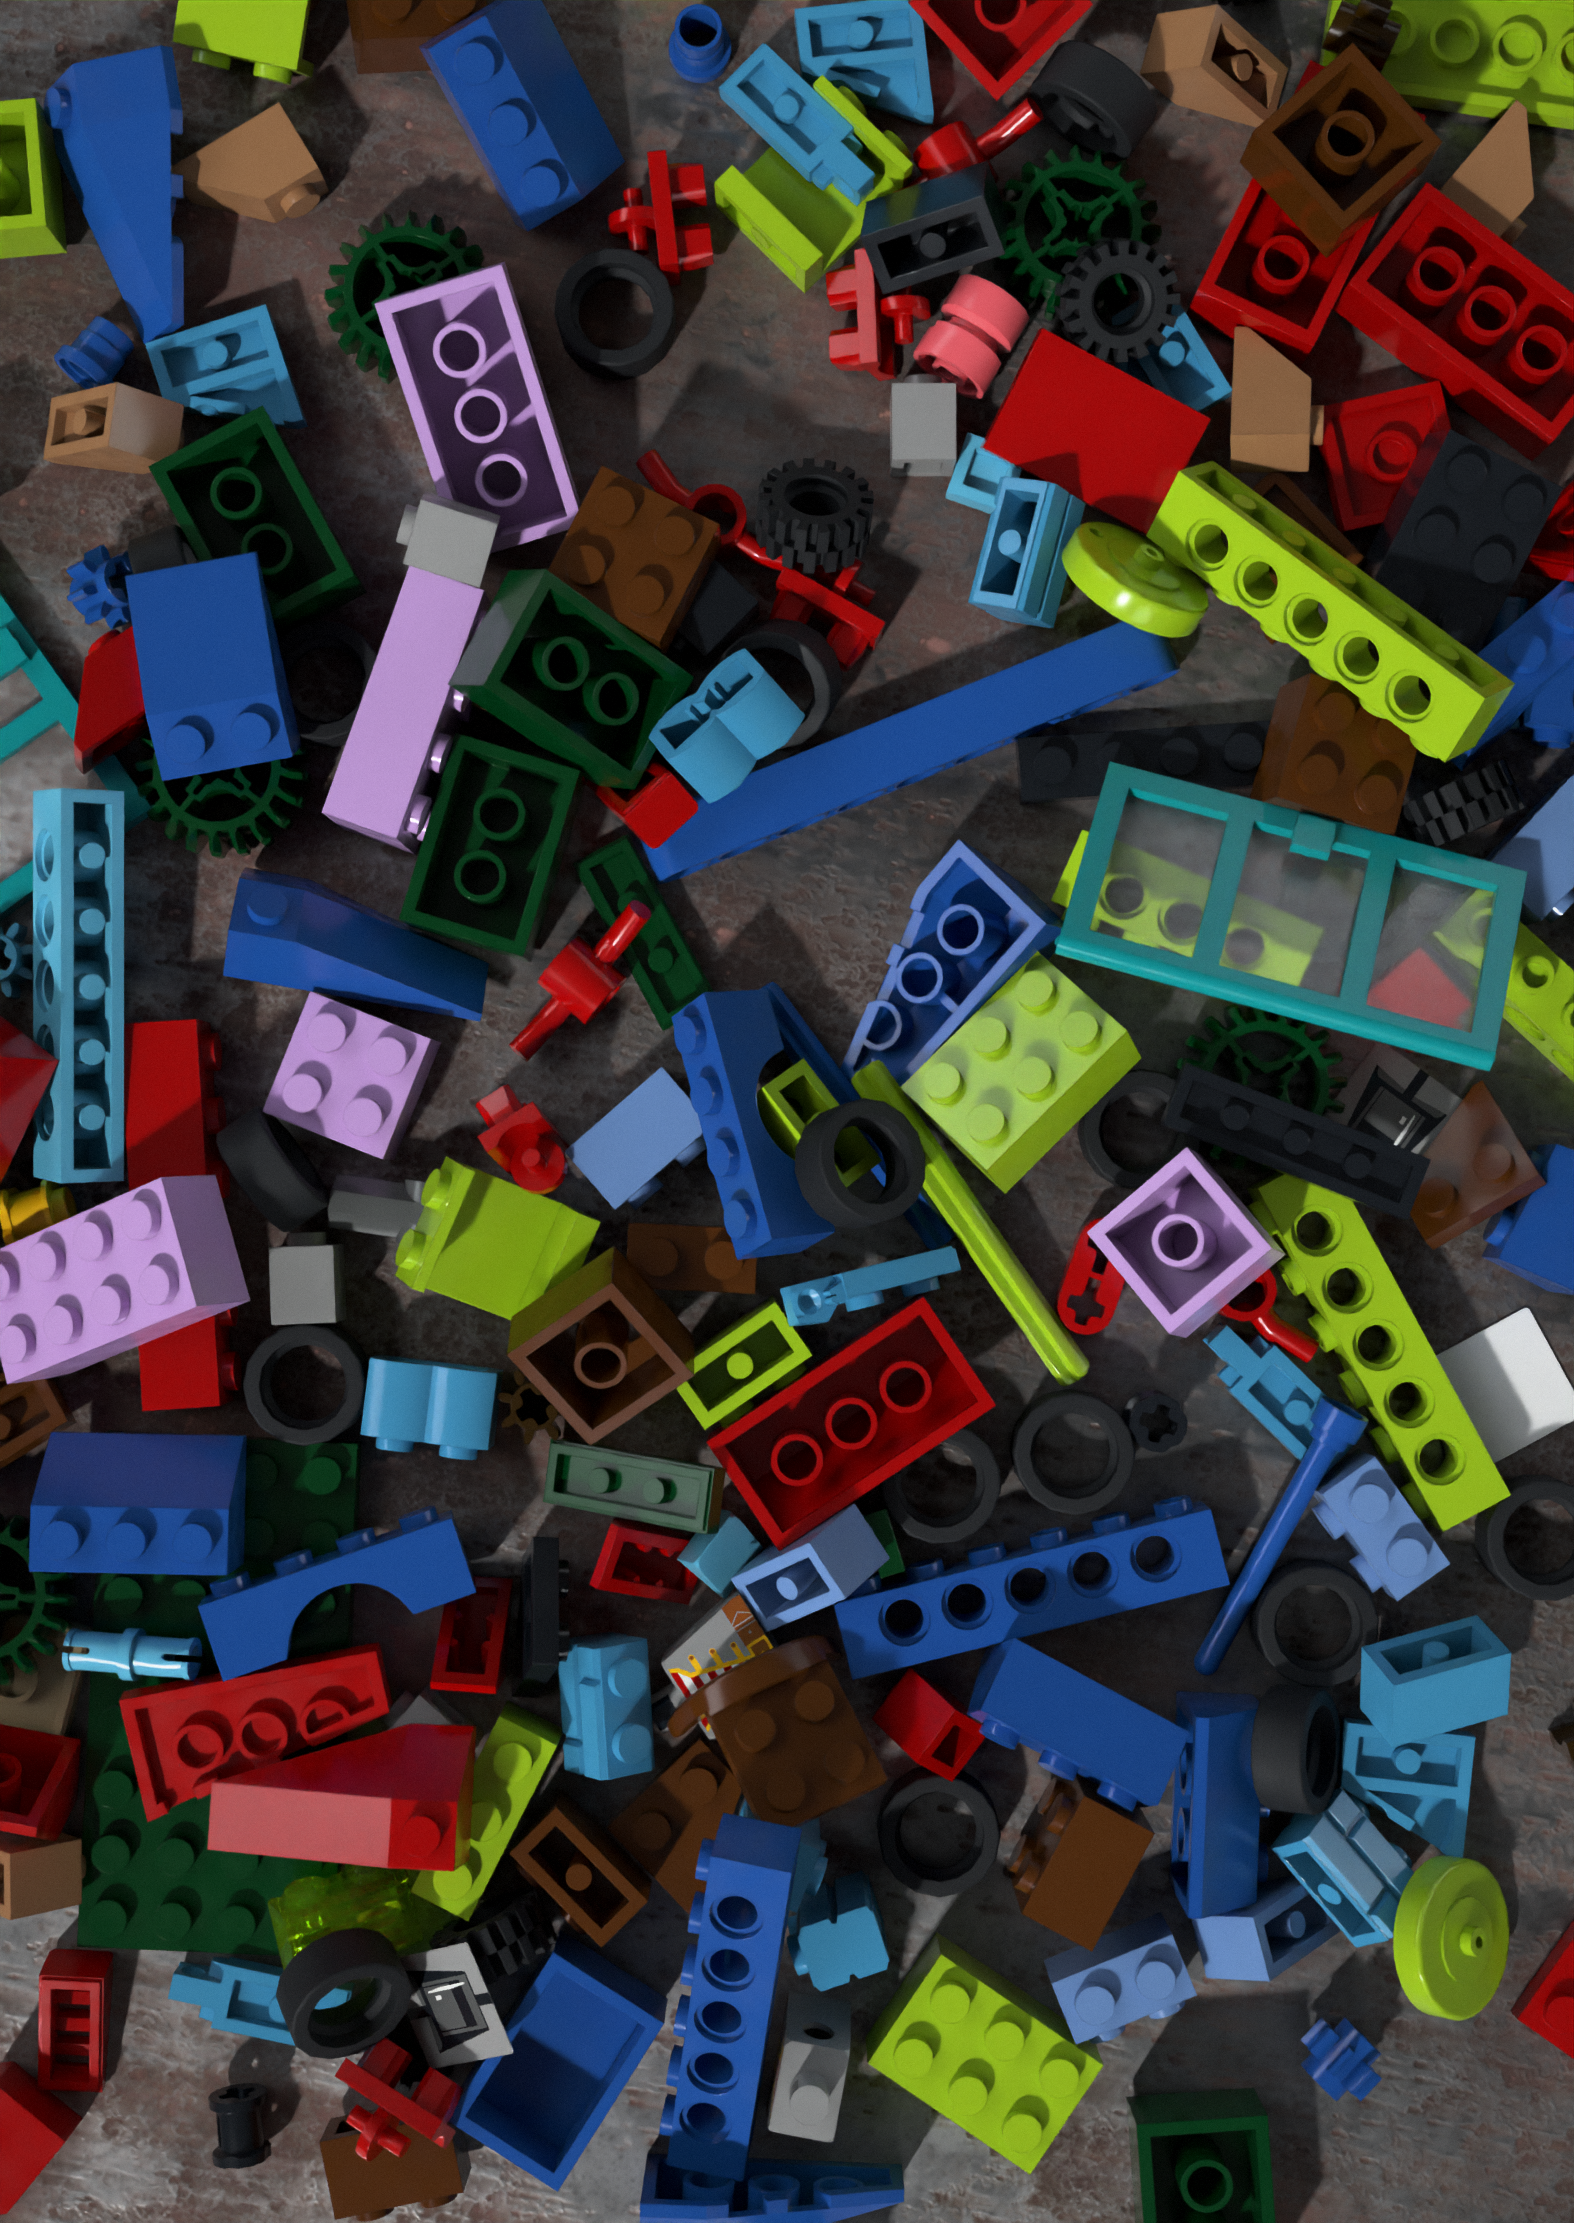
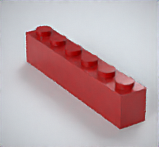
M199 1019L124 1024V1115L129 1191L160 1177L216 1175L221 1197H229V1168L224 1160H219L218 1145L216 1143L217 1133L226 1127L224 1100L222 1096L215 1097L214 1071H220L222 1068V1045L219 1034L211 1033L210 1022ZM238 1306L138 1346L142 1411L215 1407L234 1401L233 1390H239L241 1387L242 1367L239 1353L237 1351L231 1352L229 1326L237 1324Z

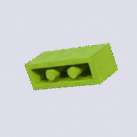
M507 1700L474 1765L469 1861L455 1871L421 1870L410 1891L411 1893L469 1921L562 1736L561 1727Z

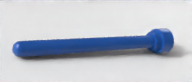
M1322 1396L1310 1417V1421L1314 1425L1309 1434L1314 1439L1194 1658V1667L1200 1674L1212 1675L1218 1670L1337 1451L1345 1452L1348 1444L1356 1445L1369 1420L1348 1405L1328 1396Z

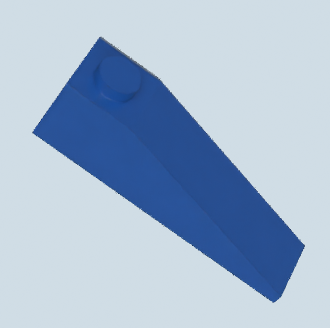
M159 45L74 63L46 91L44 100V116L47 125L53 131L58 159L144 345L145 343L169 336L184 325V247L181 239L176 235H172V218L175 212L176 198H183V175L171 174V134H183V111L173 48Z
M958 839L915 892L909 906L910 909H913V913L900 943H894L886 960V963L890 965L875 1001L869 1002L840 1068L851 1085V1079L858 1070L870 1062L880 1060L901 1087L1037 951L1047 960L1056 951L1055 939L1060 935L1064 921L1028 887L964 840Z
M245 867L239 877L231 914L223 976L480 1022L489 963L310 879Z
M647 2153L640 2201V2223H833L904 2202L902 2164L748 2158L743 2182L669 2166L666 2165L668 2154Z

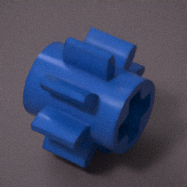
M100 545L84 553V560L67 568V573L73 578L70 584V594L67 596V599L85 616L86 624L90 625L105 618L107 625L113 630L132 622L125 576L134 573L127 550L111 558L105 545Z
M1321 2017L1300 2039L1311 2052L1301 2063V2066L1335 2101H1338L1347 2090L1362 2101L1381 2081L1382 2078L1371 2067L1381 2053L1346 2017L1335 2028Z

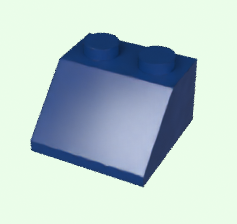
M1539 1144L1536 1151L1529 1150L1527 1152L1545 1180L1546 1185L1491 1216L1483 1234V1240L1488 1242L1481 1257L1549 1292L1574 1295V1150L1559 1144Z

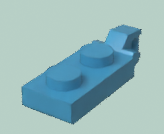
M762 43L719 87L720 98L809 183L813 181L822 191L832 183L839 192L856 206L875 189L873 185L875 173L857 157L863 151V145L854 136V127L766 43Z
M952 1246L780 1288V1293L783 1298L789 1327L829 1322L839 1304L845 1303L847 1312L885 1303L882 1293L884 1289L901 1285L903 1297L940 1289L938 1276L959 1271L961 1267L956 1248L953 1249Z
M1219 1322L1202 1340L1226 1363L1217 1376L1227 1385L1225 1389L1301 1462L1314 1439L1309 1434L1314 1425L1310 1421V1417L1321 1397L1326 1395L1274 1344L1266 1343L1257 1334L1246 1344L1226 1324L1223 1325ZM1348 1444L1345 1452L1337 1451L1324 1476L1354 1446L1353 1444Z
M213 1957L210 1966L188 1962L179 1963V1966L173 1973L168 1999L201 2006L199 2017L212 2021L211 2028L295 2046L276 1998L279 1978L285 1968L229 1957V1959ZM346 1982L334 1988L318 2002L314 2009L336 2007L351 2000L355 1983Z

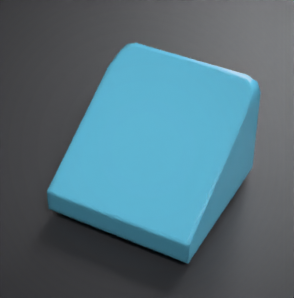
M721 1509L718 1533L708 1535L695 1533L677 1560L720 1597L726 1599L735 1587L730 1578L752 1561L763 1547L736 1515L731 1511Z

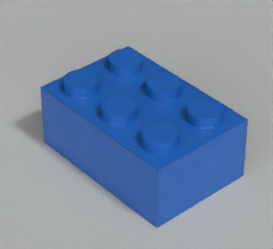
M559 1930L556 1936V1942L551 1944V1948L546 1951L502 2020L504 2029L513 2047V2053L476 2061L461 2085L463 2092L452 2117L448 2121L557 2192L664 2025L668 2001L666 1997Z

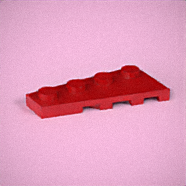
M379 1642L284 1660L224 1682L221 1674L216 1673L196 1677L193 1681L184 1679L127 1690L123 1692L119 1699L147 1823L168 1814L172 1807L194 1797L198 1800L211 1794L212 1782L280 1762L284 1756L308 1745L315 1747L389 1713L393 1703Z

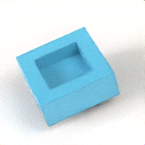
M968 432L945 498L991 514L996 508L994 500L1000 477L1019 478L1022 470L981 449L980 446L984 438Z

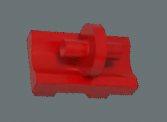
M666 150L647 152L653 207L643 205L642 190L640 188L624 190L625 208L618 209L609 215V232L615 237L628 239L629 249L643 256L649 253L647 237L656 234L660 270L667 277L670 286L681 285L680 272L691 271L714 264L710 224L703 223L675 227L673 216L674 209L707 206L703 164H668Z
M865 248L855 249V264H849L826 273L827 297L830 306L836 312L857 309L858 327L831 331L829 335L830 361L840 371L867 370L878 381L897 379L895 343L905 345L914 342L913 324L921 323L930 318V300L923 296L912 295L911 286L883 294Z
M856 558L853 565L847 568L844 567L842 571L836 568V572L825 573L823 565L817 566L813 577L832 587L831 590L800 572L786 567L783 568L776 580L777 597L768 620L779 618L800 621L807 625L813 616L832 627L826 641L835 651L840 669L844 672H848L855 665L867 648L873 652L875 651L884 633L882 630L886 623L846 600L849 597L868 608L877 592L857 580L864 563Z
M506 1084L477 1102L476 1107L489 1127L487 1131L477 1136L486 1152L513 1177L523 1190L532 1194H546L554 1191L563 1183L568 1169V1161L564 1151L570 1146L563 1134L533 1101L529 1104L521 1103L515 1091L509 1084Z
M385 2037L377 2044L369 2047L357 2065L345 2058L335 2074V2077L379 2106L372 2114L361 2106L356 2105L347 2117L346 2122L361 2132L355 2150L357 2155L368 2162L374 2160L385 2148L399 2158L403 2157L410 2147L411 2139L396 2130L400 2120L446 2150L456 2133L447 2123L456 2109L463 2088L437 2070L429 2067L415 2092L408 2099L394 2088L412 2061L413 2056Z

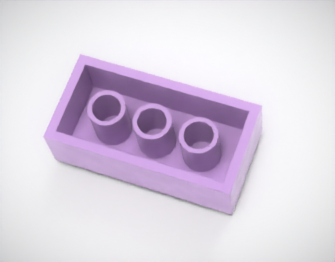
M505 261L376 302L374 305L438 496L501 515L490 553L569 530L581 503Z
M409 566L322 810L324 815L342 829L412 854L416 853L419 842L423 841L434 806L433 803L442 780L455 734L459 732L462 721L470 724L476 715V711L472 707L473 701L448 685L491 605L484 590Z
M216 1175L160 1177L0 1248V1359L7 1384L66 1376L250 1301Z

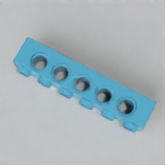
M70 788L33 791V1041L59 1060L33 1115V1177L57 1183L124 1181V791Z

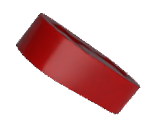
M1104 1217L1090 1219L1081 1226L1075 1237L1055 1297L1054 1308L1056 1315L1066 1328L1077 1334L1090 1335L1098 1333L1108 1326L1114 1315L1125 1283V1279L1107 1257L1104 1260L1100 1274L1091 1271L1096 1259V1250L1088 1246L1090 1236L1087 1232ZM1089 1277L1097 1280L1093 1292V1301L1101 1305V1311L1098 1316L1087 1315L1083 1324L1076 1323V1311L1067 1306L1068 1299L1071 1295L1082 1296Z

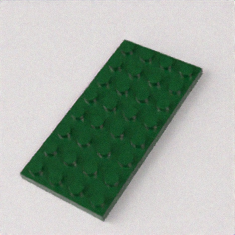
M113 1430L106 1431V1432H124V1433H158V1432L113 1431ZM247 1436L244 1564L229 1575L248 1571L250 1580L275 1572L273 1565L275 1560L305 1549H311L313 1558L338 1550L336 1544L338 1538L358 1530L362 1441L329 1440L302 1446L281 1442L272 1437ZM95 1573L93 1631L123 1634L127 1628H142L147 1636L185 1639L191 1637L198 1638L202 1645V1656L176 1655L175 1660L201 1663L197 1677L220 1673L198 1606L204 1596L212 1593L210 1584L229 1575ZM355 1583L330 1588L317 1595L303 1608L294 1622L291 1649L286 1660L352 1647ZM91 1671L82 1854L86 1858V1875L82 1878V1904L79 1905L77 1947L295 1956L311 1942L334 1931H338L341 1863L207 1850L211 1794L198 1800L196 1797L172 1807L168 1814L147 1823L119 1699L123 1692L127 1690L184 1679L141 1675L137 1681H125L119 1678L118 1673ZM348 1732L315 1747L308 1745L284 1756L282 1761L348 1741Z

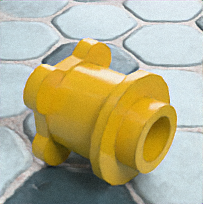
M43 1179L40 1186L20 1192L16 1187L0 1190V1222L3 1229L5 1246L77 1215L76 1203L70 1189L66 1186L60 1188L57 1182Z

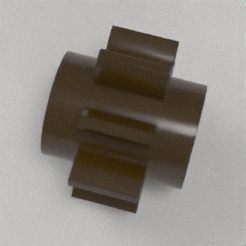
M1342 0L1321 48L1336 54V58L1354 43L1381 73L1402 24L1387 19L1393 1L1360 0L1357 6Z
M520 1369L514 1371V1378L520 1388L516 1392L510 1390L500 1391L497 1395L500 1401L510 1403L511 1414L501 1423L502 1427H510L517 1423L525 1429L523 1436L524 1444L528 1445L535 1438L537 1431L543 1429L546 1430L549 1437L557 1440L561 1436V1430L555 1420L562 1415L550 1404L546 1408L549 1418L544 1419L539 1412L528 1416L523 1409V1405L530 1399L526 1389L531 1388L536 1395H542V1393Z

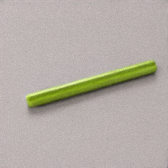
M880 1060L870 1062L862 1067L851 1079L853 1087L861 1098L886 1102L903 1113L918 1132L925 1153V1181L922 1187L1059 1385L1066 1387L1079 1381L1088 1373L1089 1361L887 1067Z

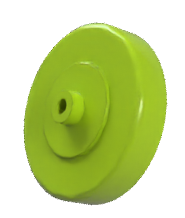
M1094 521L1083 523L1075 529L1062 551V561L1067 574L1087 597L1113 616L1143 631L1171 638L1188 636L1194 632L1209 608L1207 592L1191 570L1176 566L1165 557L1163 548L1129 529L1106 522Z
M1439 1855L1425 1861L1414 1872L1401 1895L1393 1931L1395 1966L1406 1996L1421 2012L1450 2020L1461 2021L1469 2019L1478 2014L1487 2005L1502 1979L1509 1949L1508 1912L1501 1888L1486 1866L1469 1858Z

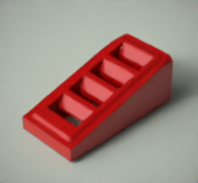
M651 758L635 790L597 786L587 779L586 785L652 849L660 847L698 811L697 802L670 771L653 758Z
M53 1949L49 1952L39 1973L38 2090L103 2092L106 2081L113 1986L112 1952L76 1949ZM60 2003L90 2005V2010L60 2008ZM58 2030L90 2032V2036L58 2035ZM56 2054L89 2056V2063L56 2062Z

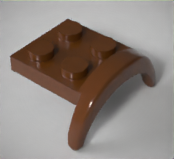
M809 1635L786 1642L727 1670L689 1696L675 1710L667 1722L670 1734L676 1738L685 1734L705 1717L707 1718L746 1801L757 1820L798 1828L884 1785L888 1780L828 1660L836 1661L842 1658L843 1654L837 1642L827 1635Z

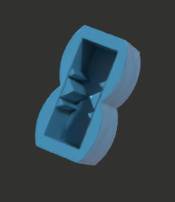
M744 648L733 653L718 664L704 679L697 693L681 700L665 713L655 725L648 738L664 758L710 804L736 790L743 783L758 759L784 746L801 725L805 714Z
M389 1355L370 1357L360 1435L377 1437L375 1447L382 1450L413 1452L415 1442H424L440 1445L439 1456L461 1460H476L478 1450H489L495 1443L500 1402L497 1395L501 1391L503 1370Z

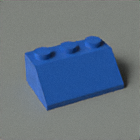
M496 0L419 46L515 225L525 231H530L582 200L625 162L542 0Z
M51 1432L30 1505L29 1572L229 1575L244 1564L247 1435Z
M1016 1638L986 1649L980 1663L967 1715L983 1723L979 1732L988 1739L1010 1749H1015L1018 1742L1041 1754L1037 1763L1044 1769L1070 1781H1074L1077 1774L1099 1785L1096 1793L1099 1798L1127 1812H1133L1135 1805L1138 1807L1158 1806L1190 1734L1189 1731Z
M1176 1691L1175 1724L1189 1731L1190 1734L1173 1771L1169 1883L1188 1918L1203 1919L1255 1904L1257 1899V1882L1265 1883L1267 1880L1268 1851L1266 1843L1259 1842L1260 1818L1269 1817L1270 1810L1260 1803L1253 1785L1251 1738L1254 1718L1260 1703L1253 1694Z

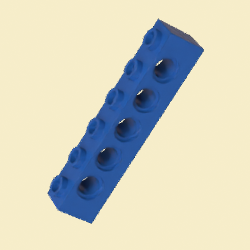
M1190 1495L1174 1496L1153 1503L1154 1513L1130 1519L1128 1511L1111 1512L1092 1518L1091 1529L1071 1534L1067 1533L1065 1526L1043 1529L1029 1535L1030 1544L1008 1550L1005 1549L1004 1542L980 1545L967 1551L968 1560L945 1566L943 1565L942 1558L917 1561L905 1566V1576L882 1582L880 1574L873 1573L846 1599L834 1603L852 1680L1230 1585L1211 1509L1201 1501L1192 1503ZM1150 1536L1163 1537L1167 1544V1552L1164 1559L1153 1567L1138 1565L1136 1550L1141 1541ZM1087 1552H1097L1104 1555L1105 1570L1100 1578L1089 1583L1080 1582L1074 1578L1073 1567L1081 1555ZM1024 1568L1038 1569L1044 1575L1042 1589L1030 1598L1017 1597L1010 1590L1013 1576ZM961 1584H973L982 1590L980 1605L973 1612L967 1614L954 1612L948 1606L949 1594L955 1587ZM902 1599L910 1600L921 1608L920 1618L915 1625L908 1629H896L885 1620L886 1611L895 1601Z
M723 1813L715 1840L703 1838L695 1879L707 1881L705 1893L695 1892L688 1923V1932L699 1934L698 1945L689 1943L687 1946L680 1984L692 1987L691 1995L681 1994L673 2029V2035L684 2037L683 2046L674 2044L666 2079V2085L677 2087L676 2095L667 2094L659 2134L670 2136L666 2165L743 2182L755 2129L802 1829Z

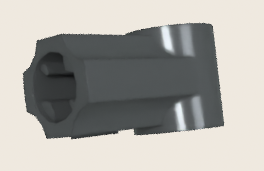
M336 1173L328 1204V1227L396 1237V1242L400 1243L402 1237L409 1229L415 1230L424 1209V1205L421 1203V1196L426 1181L405 1179V1182L401 1183L381 1180L377 1177Z

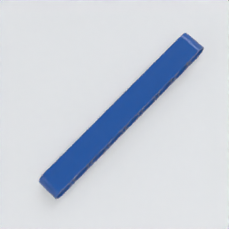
M1122 621L747 775L743 783L736 790L709 804L698 794L692 797L698 804L696 814L660 847L652 849L642 840L641 843L658 884L669 883L1014 743L1017 738L1031 736L1151 687L1179 673L1181 668L1168 637L1143 631Z

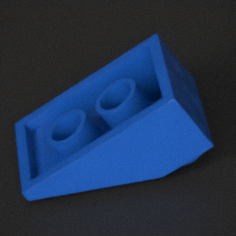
M257 551L126 575L125 581L145 713L162 781L293 757L302 743Z

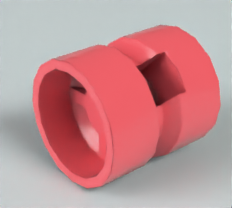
M965 274L958 278L942 305L941 312L946 321L937 320L934 326L927 329L916 347L913 357L926 374L939 376L941 383H956L957 394L971 399H981L1001 366L997 354L1011 352L1027 326L1030 317L1026 309L1004 289L981 277Z

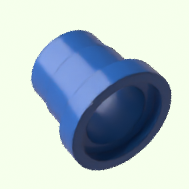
M703 4L690 5L677 16L675 29L670 36L669 57L671 64L682 78L690 82L707 83L717 79L726 71L731 60L732 52L729 34L723 27L721 19L714 9ZM696 31H704L714 37L712 42L701 47L692 46L686 43L684 39Z
M95 316L87 328L81 331L71 346L62 345L54 355V359L68 377L86 390L114 383V377L134 350V344L113 323L102 317Z

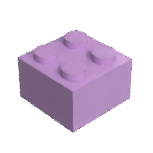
M310 991L262 1112L380 1159L394 1160L441 1043Z
M1188 1147L1182 1150L1087 1232L1166 1331L1171 1335L1185 1338L1286 1255L1204 1156Z

